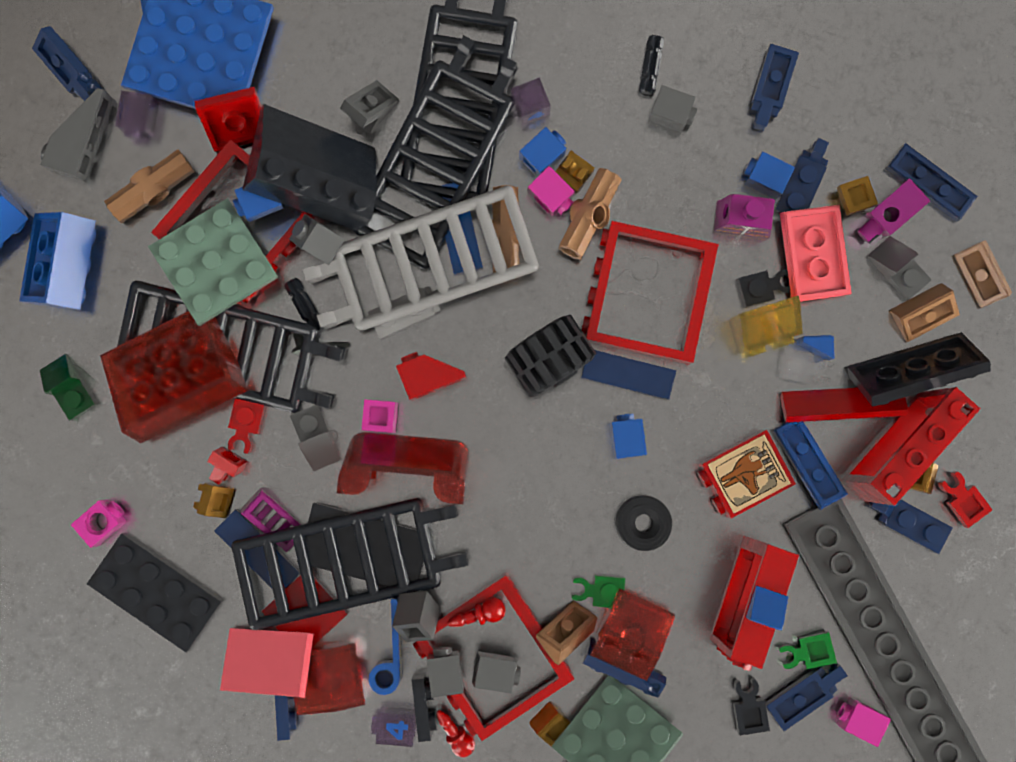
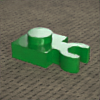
M594 575V583H588L583 577H574L573 583L582 584L584 591L581 594H571V598L576 601H583L588 597H592V606L623 609L626 578Z
M829 631L799 637L801 645L799 647L791 644H784L779 647L780 653L789 651L794 656L791 661L783 663L785 669L796 667L800 661H805L807 669L837 663Z

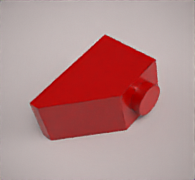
M417 352L402 357V363L396 365L411 401L467 379L463 370L425 354L419 356Z

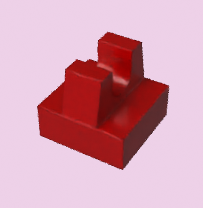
M222 446L214 450L207 461L215 466L209 479L220 485L229 476L235 477L243 472L248 461Z

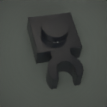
M786 269L781 270L773 278H769L768 271L766 270L736 279L744 308L775 300L773 291L782 294L790 292V286L784 287L780 283V278L788 275V271Z
M754 677L750 678L751 688L748 691L741 689V682L739 680L734 681V690L741 697V701L733 702L737 732L740 736L770 731L765 700L763 698L756 699L755 697L759 692V684Z

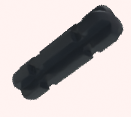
M650 35L648 37L647 51L642 70V77L644 78L641 79L639 91L643 94L652 95L656 91L657 80L655 79L659 75L661 52L664 45V38L659 35Z
M294 278L286 282L284 287L288 295L293 297L291 300L302 320H306L307 324L314 325L317 328V333L322 331L324 327H320L317 318L318 312L307 292H303L304 287L298 278Z

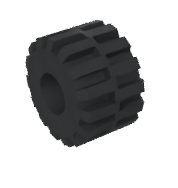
M566 315L552 321L512 348L504 359L528 396L533 397L542 394L553 386L555 388L576 375L578 373L577 370L592 361L597 353L572 315Z

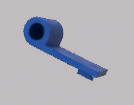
M399 598L391 599L392 624ZM393 627V660H385L376 664L371 670L368 679L372 690L380 695L391 694L395 691L402 677L401 636Z

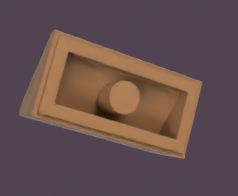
M986 240L954 255L980 308L1012 294Z
M942 283L890 310L906 342L960 315L954 291Z
M573 601L536 635V638L553 662L559 665L594 632L598 617Z

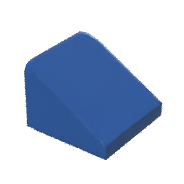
M832 335L803 336L796 340L797 345L828 361L835 358L834 336Z
M756 586L746 618L782 631L789 597Z

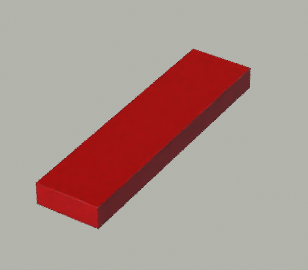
M857 387L781 392L780 396L785 423L906 416L909 410L905 397L890 401L884 405L872 407Z

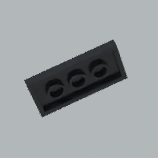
M960 332L847 366L849 378L873 407L990 372L991 362Z
M126 533L120 534L87 582L88 586L185 653L190 651L224 601Z

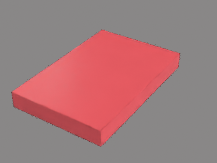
M840 205L780 213L792 303L852 294Z
M230 628L220 690L305 698L313 634Z

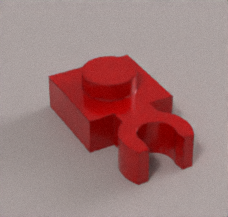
M235 398L228 428L235 429L236 433L228 441V450H235L237 441L242 440L245 443L244 453H251L253 442L250 435L251 433L260 435L266 406Z
M953 471L950 473L955 479L953 487H949L947 482L942 480L938 482V485L943 492L952 495L953 498L947 502V505L965 528H970L993 511V509L975 485L965 488L963 475L958 471Z

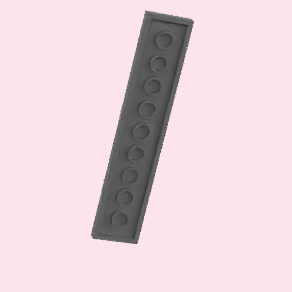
M840 499L822 510H819L817 506L784 524L915 762H987L843 500Z

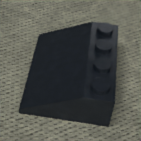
M263 104L242 190L357 231L372 220L377 195L375 147Z

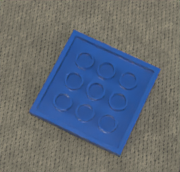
M147 0L121 86L124 89L194 109L195 101L250 88L274 10L273 5L259 0Z

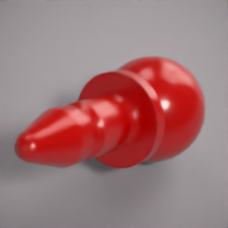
M488 598L482 605L479 603L475 604V610L455 615L448 620L447 625L450 627H461L465 624L477 622V620H479L481 625H484L486 621L496 623L503 619L506 608L500 599Z
M438 710L436 712L438 722L447 733L446 741L448 744H451L453 753L462 758L470 756L475 749L473 737L466 733L464 727H457L448 714Z

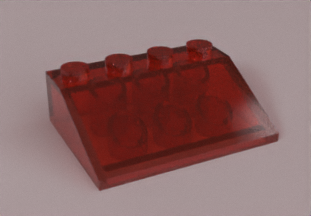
M187 311L100 355L121 432L140 444L248 391L240 366L216 317L199 326L190 312Z

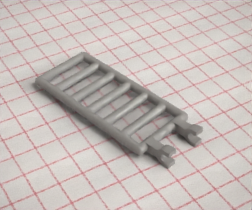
M504 186L343 242L329 265L324 263L302 269L305 280L307 282L310 281V284L338 274L347 306L317 315L320 327L329 329L340 323L352 320L355 329L363 331L535 272L539 264L515 192L511 186ZM503 199L525 261L507 268L487 205ZM472 210H476L496 271L478 278L458 215ZM443 220H447L467 280L466 283L451 288L449 287L429 226ZM417 229L438 289L437 293L422 298L401 238L402 234ZM388 239L390 240L410 301L393 308L372 246ZM359 249L362 251L381 312L367 317L363 316L344 257L345 254Z

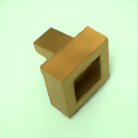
M571 150L555 172L577 194L593 173L595 167Z
M868 176L837 187L839 201L842 209L845 210L846 216L878 204Z
M199 484L198 490L202 491L200 502H194L193 505L197 513L209 517L227 518L234 489L213 484Z

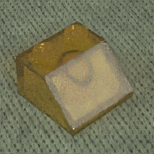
M799 296L740 313L728 320L739 354L748 352L749 357L767 352L765 346L776 343L778 348L796 343L794 337L803 334Z

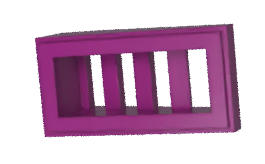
M262 488L241 508V514L263 533L272 532L271 528L281 517L286 520L277 530L288 528L290 525H302ZM264 500L267 504L255 515L253 513L254 509ZM273 508L276 513L265 524L262 519ZM293 539L276 543L285 552H288L294 545Z

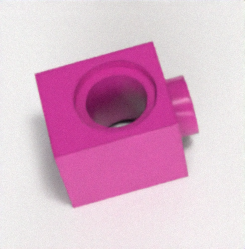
M550 166L527 188V193L552 218L557 213L563 215L574 203L571 199L574 197L575 191Z
M364 399L361 430L396 433L398 403Z
M108 499L97 501L76 519L71 526L90 548L104 543L125 525L127 521L122 516L124 515L123 509L115 501L112 500L110 502ZM100 513L107 519V525L104 529L99 528L96 523L97 516Z
M849 697L847 703L844 702L840 706L837 713V719H839L837 725L876 747L879 746L891 721L885 714Z

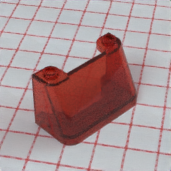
M370 432L358 433L350 440L338 476L337 493L355 495L364 492L369 486L370 479H377L378 471L434 476L433 490L440 501L463 505L466 502L469 449L463 442L457 440Z

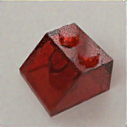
M619 588L594 636L591 656L647 681L661 656L675 614Z
M344 640L311 648L305 698L294 697L296 715L337 712L365 705L355 642Z

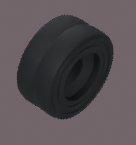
M640 495L630 498L620 507L616 517V528L620 538L631 548L639 551H652L661 547L668 540L672 531V517L668 508L660 500L651 496ZM642 514L649 515L653 522L651 529L646 532L639 531L635 525L637 517Z

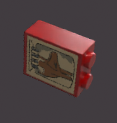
M760 430L698 463L701 470L697 474L704 487L708 488L710 486L715 498L712 499V502L720 515L725 514L726 517L731 519L796 484L767 430Z

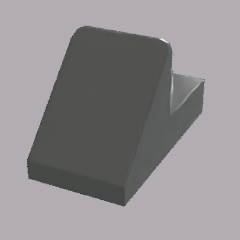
M376 80L344 99L340 109L364 131L370 133L397 104L399 98Z
M891 236L867 255V258L905 301L910 300L932 280L914 260L919 254Z
M314 405L290 415L300 440L298 446L313 471L342 460L320 406Z

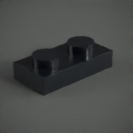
M425 673L413 674L411 681L418 742L431 741L432 731H437L436 713L430 712L429 700L434 699V697H431L430 682H426Z

